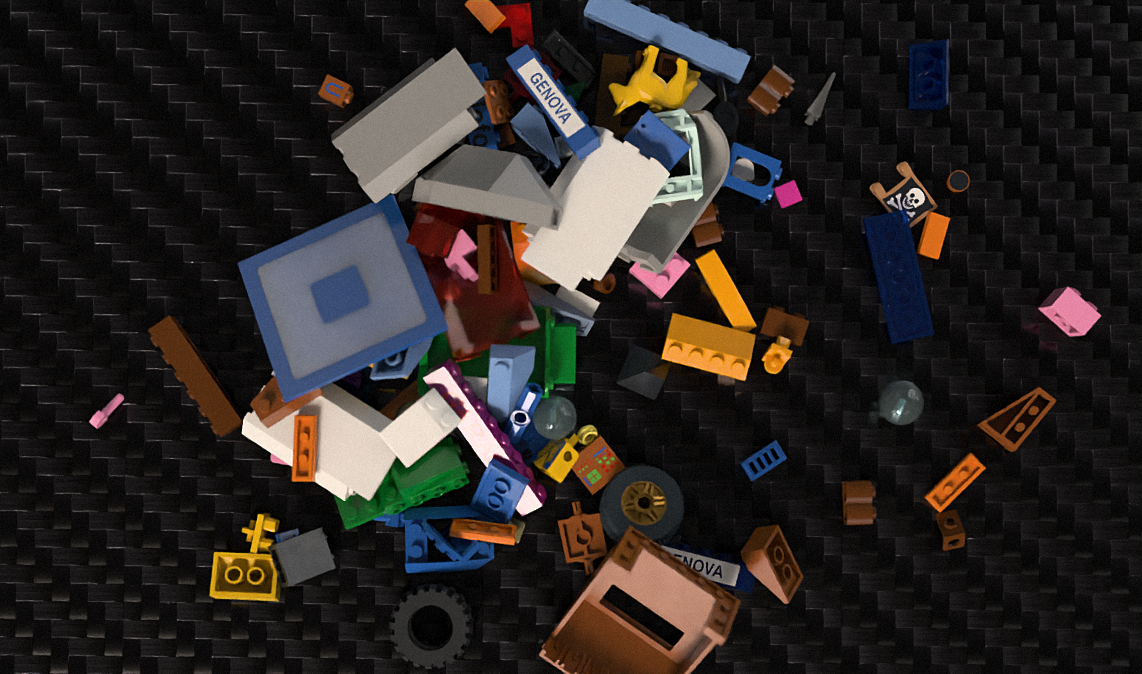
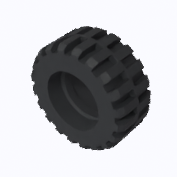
M432 582L425 583L424 585L419 584L410 591H407L392 611V618L389 623L391 641L395 642L394 648L396 651L403 654L402 658L406 661L414 662V666L419 667L423 665L425 669H432L434 666L438 668L445 667V664H451L456 661L457 657L464 653L470 642L474 629V617L471 614V607L469 603H466L462 593H457L456 589L452 586L447 587L444 586V583L439 582L438 584H433ZM427 605H436L443 608L452 620L450 636L444 642L437 645H430L420 641L412 630L414 614L420 608Z

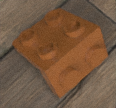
M503 79L482 82L481 85L487 92L484 97L493 126L496 127L509 123L514 118V109L509 103L507 96L508 88Z

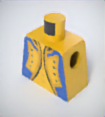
M569 431L563 440L554 435L529 460L544 474L561 483L579 458V453L573 447L580 438L572 431Z

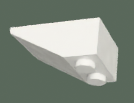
M433 388L382 430L379 435L408 468L456 428L462 420L436 389Z

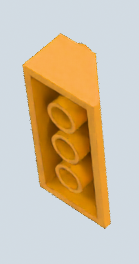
M673 313L662 349L661 359L745 381L756 335Z

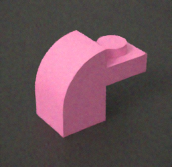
M461 229L445 246V262L451 270H457L465 280L469 278L474 282L478 279L477 272L467 261L478 252L477 244L467 232Z

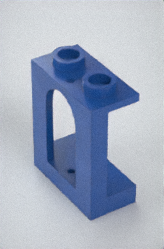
M734 142L730 148L728 173L721 187L727 186L759 199L761 203H764L766 199L770 200L775 188L772 187L774 179L778 180L783 168L780 167L782 161ZM737 156L766 167L771 173L768 184L760 187L731 176L730 173Z

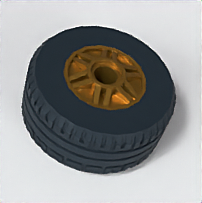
M633 465L632 467L629 466L626 469H622V471H619L610 479L601 498L599 511L604 530L616 543L630 525L659 546L666 544L677 531L684 514L683 495L677 482L668 473L666 474L665 471L650 465Z

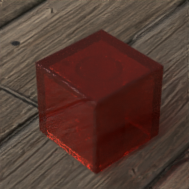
M417 213L406 243L417 247V251L434 257L436 255L448 259L460 229L435 217Z

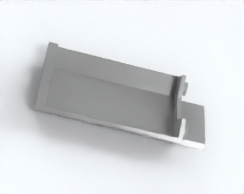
M454 48L437 62L433 58L429 59L331 134L332 142L344 155V161L349 169L358 177V183L376 204L479 126L476 120L479 116L471 105L486 95L487 92L461 54Z

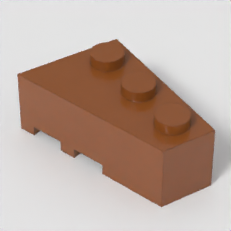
M274 376L250 405L260 422L267 428H270L321 396L324 392L320 387L285 403L276 376Z
M1038 387L979 423L978 426L1010 452H1013L1057 400Z

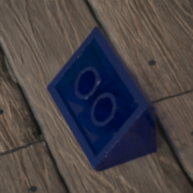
M949 40L909 45V109H943L948 105Z

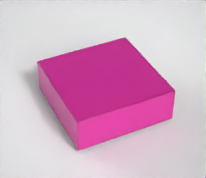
M794 180L776 187L774 190L781 208L802 201Z

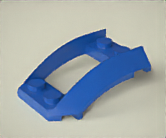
M470 505L405 509L403 520H405V567L407 573L479 569L495 558L494 542L479 541L482 546L473 555V558L469 559L465 564L459 560L429 561L428 536L423 532L425 528L421 524L424 520L427 523L428 519L471 517V520L493 523L494 520L470 507Z

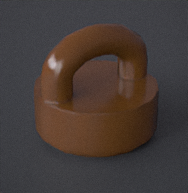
M606 272L601 281L594 280V289L605 294L610 293L616 284L615 276Z

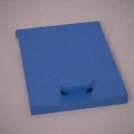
M650 110L643 115L623 138L640 150L639 153L647 159L652 157L659 161L668 172L691 148L690 144L684 141Z

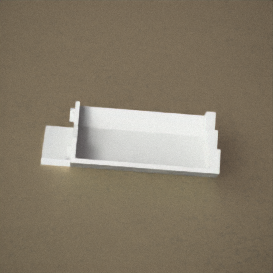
M598 126L594 127L601 136L598 138L601 147L581 161L573 154L550 189L563 209L558 231L527 224L522 231L528 236L527 241L530 244L521 256V259L570 291L575 290L582 277L588 280L593 278L601 281L670 175L659 161L652 157L647 159L639 153L640 150L627 141L622 143L614 138V133Z
M332 382L321 387L324 394L270 428H267L260 422L255 411L246 414L243 420L242 434L290 466L293 464L295 415H317L315 482L344 501L350 495H355L356 493L369 501L397 457L379 435L393 421Z

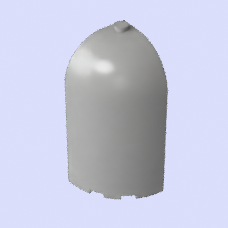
M706 110L687 111V114L697 127L703 175V196L696 202L694 198L678 200L672 208L664 203L653 204L654 208L648 207L617 255L628 263L631 260L639 263V267L643 270L656 274L662 273L726 179L730 164L728 141L721 127L713 119V115ZM686 132L678 133V135L684 141L687 142ZM688 150L679 161L690 167Z

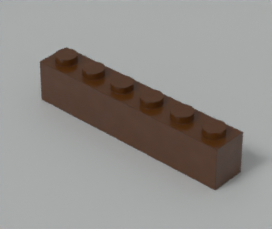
M169 315L148 330L151 334L150 340L156 347L159 346L163 351L161 355L166 363L172 364L175 369L174 375L180 382L183 381L187 386L186 392L193 400L196 399L200 405L198 410L204 417L209 418L211 421L210 427L216 435L226 436L241 426L244 416L176 317Z

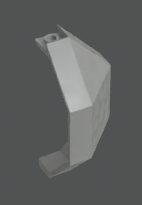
M463 144L417 178L412 201L429 205L437 204L557 231L563 210L527 157L516 153Z

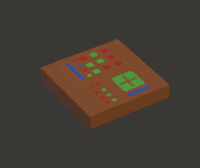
M598 435L578 451L579 458L572 466L573 471L592 495L605 486L615 474L624 468L626 469L601 435Z

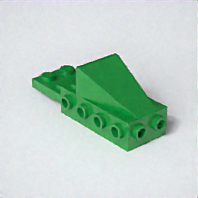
M451 437L441 439L408 468L396 457L369 501L358 493L350 495L345 501L334 494L345 528L347 530L387 513L389 516L398 514L407 508L420 505L424 501L439 497L446 492L461 488L470 483L466 475L470 471L466 462H461L459 455H462V451L458 442L454 444Z

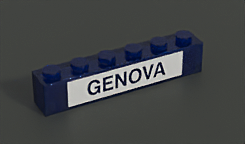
M670 540L661 546L713 583L752 593L756 577L748 570L742 558L741 561L732 560L733 556L725 553H720V556L711 554L712 550L700 547L699 551L690 549L691 545L686 543L670 544Z

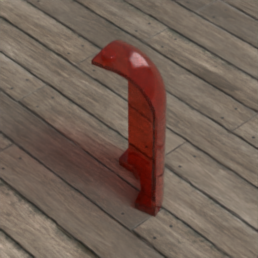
M423 202L415 221V246L449 329L444 331L454 361L461 362L480 357V352L491 349V344L510 345V340L518 336L519 339H523L540 328L500 218ZM477 226H496L497 294H479L478 279L474 282L469 278L465 280L457 270L453 271L447 266L444 259L445 246L461 229L467 232L473 241L478 244ZM478 252L467 260L476 272H478Z

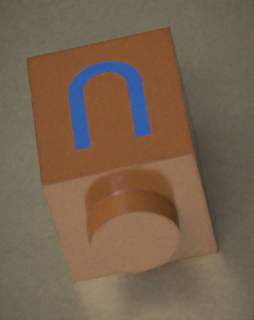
M328 74L318 93L321 98L345 108L346 104H350L354 97L351 85Z

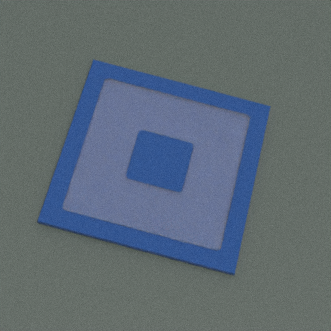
M394 194L384 197L376 204L372 202L238 263L285 403L449 329Z

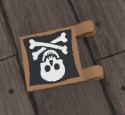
M901 162L896 166V169L905 179L887 193L879 182L872 184L870 190L905 233L927 216L928 212H932L938 206L914 175L908 163Z

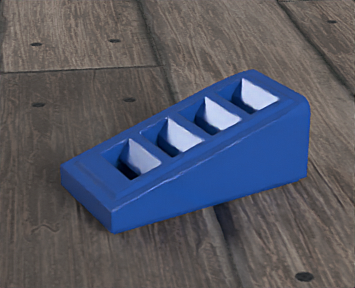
M775 440L739 463L750 481H754L786 460L787 457ZM771 448H774L779 456L778 459L774 458L770 451ZM765 452L772 461L770 464H768L765 457L763 456ZM759 457L765 467L761 468L756 458ZM750 462H753L758 470L757 472H753L749 465Z

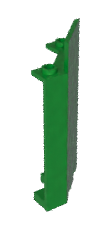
M440 305L449 329L433 336L430 348L419 361L420 367L417 380L419 396L426 395L431 388L423 379L429 369L451 358L453 363L459 366L463 376L488 378L489 383L491 344L535 347L534 368L527 383L534 382L540 385L541 389L544 390L541 398H549V390H553L554 384H575L576 323H555V315H550V307Z

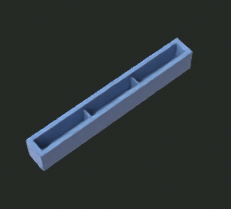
M589 0L584 10L585 17L659 48L671 55L679 56L680 59L739 84L751 58L741 48L733 49L728 47V43L723 40H712L708 38V34L702 31L694 32L689 29L688 25L682 22H677L676 24L669 21L670 18L661 13H658V15L651 13L650 9L646 6H635L631 4L630 0Z

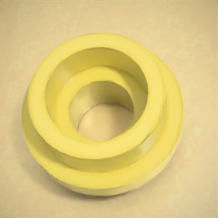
M593 425L582 427L577 434L580 438L579 442L587 445L598 436L597 429Z

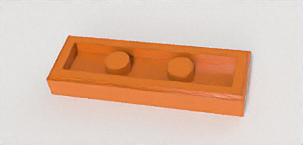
M295 415L292 464V481L294 482L316 481L317 415Z
M969 452L924 498L938 512H941L986 467Z
M452 518L449 537L514 545L517 526Z

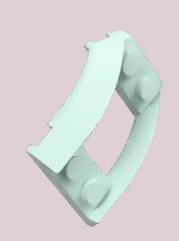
M684 109L655 113L676 134L686 132L687 142L691 145L689 149L691 175L667 178L649 207L654 208L653 204L692 198L696 202L703 196L702 165L696 124Z

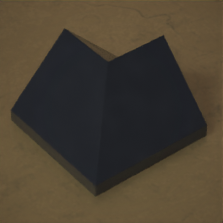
M633 344L616 383L655 400L665 381L672 361L661 359L660 355Z

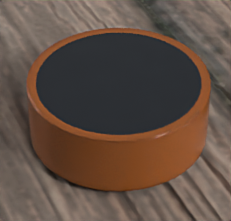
M961 170L952 172L947 178V186L953 192L964 191L970 183L967 173Z

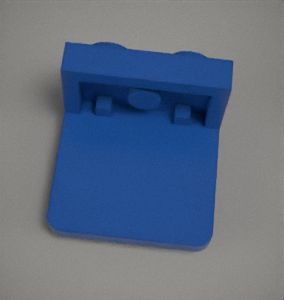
M425 520L421 523L425 528L423 532L431 540L435 539L436 543L434 545L442 553L445 552L453 561L458 559L465 564L482 546L478 540L449 537L451 523L441 533Z

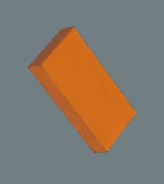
M468 0L464 4L490 33L506 19L490 0Z
M928 212L916 253L933 259H939L950 218Z

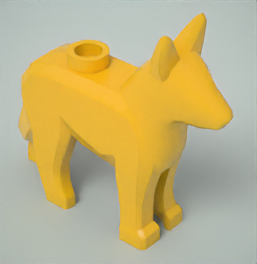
M649 45L643 52L644 60L642 65L631 76L627 86L616 83L609 85V90L617 105L613 116L618 115L625 108L634 105L638 101L650 105L649 108L658 113L681 108L690 92L697 86V80L701 73L690 69L687 72L688 62L678 58L676 61V74L666 83L653 72L659 48Z

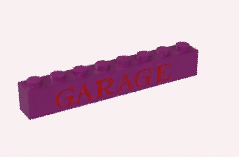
M448 358L429 369L423 379L431 390L433 388L436 389L462 420L458 428L487 467L493 458L530 480L516 508L520 515L524 516L543 506L547 497L545 488L539 485L534 478L533 471L527 468L521 454L513 448L509 437L501 431L497 420L489 414L483 400L477 397L471 383L465 380L459 366L453 363L451 358Z

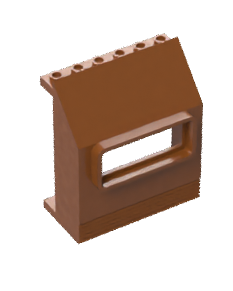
M629 525L578 592L542 646L539 655L565 674H690L716 643L722 645L726 640L741 601ZM614 584L680 629L684 634L672 646L602 597Z

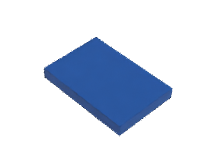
M492 458L470 503V507L497 523L509 524L530 480Z

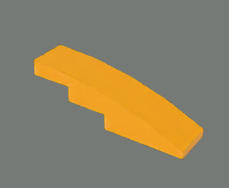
M712 249L696 258L695 261L732 328L748 332L757 327L715 250Z

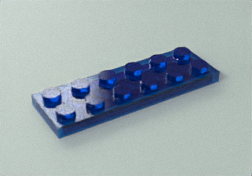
M906 209L864 218V228L891 344L933 335L934 329Z

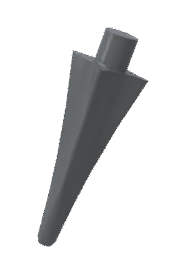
M834 72L831 73L821 92L805 112V115H807L805 123L808 125H813L814 121H818V118L821 117L829 89L836 76Z

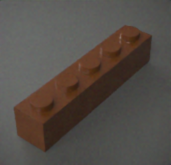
M479 225L477 226L479 294H497L496 226Z

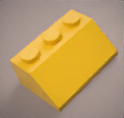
M214 552L210 587L211 597L215 599L280 601L281 584L270 554Z

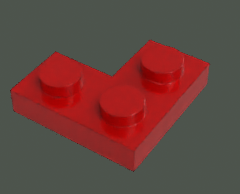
M530 3L496 6L506 17L496 29L511 28L513 49L522 48L526 44L534 47Z

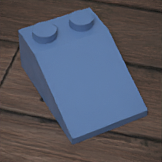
M527 103L510 121L512 130L536 152L545 155L550 165L559 172L561 170V162L545 122L544 112L537 105L531 106Z
M433 337L375 362L370 378L375 380L408 377L430 348Z

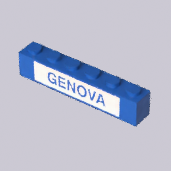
M526 44L506 58L512 71L579 161L601 147L598 140L601 137L594 126H588L586 122L589 120L584 112L576 110V102L570 94L568 96L564 94L565 88L559 79L554 81L551 77L554 75L547 64L542 65L540 62L542 58L536 49L531 50Z

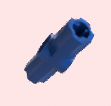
M534 382L525 385L503 430V433L509 437L511 444L519 442L544 392L540 385Z

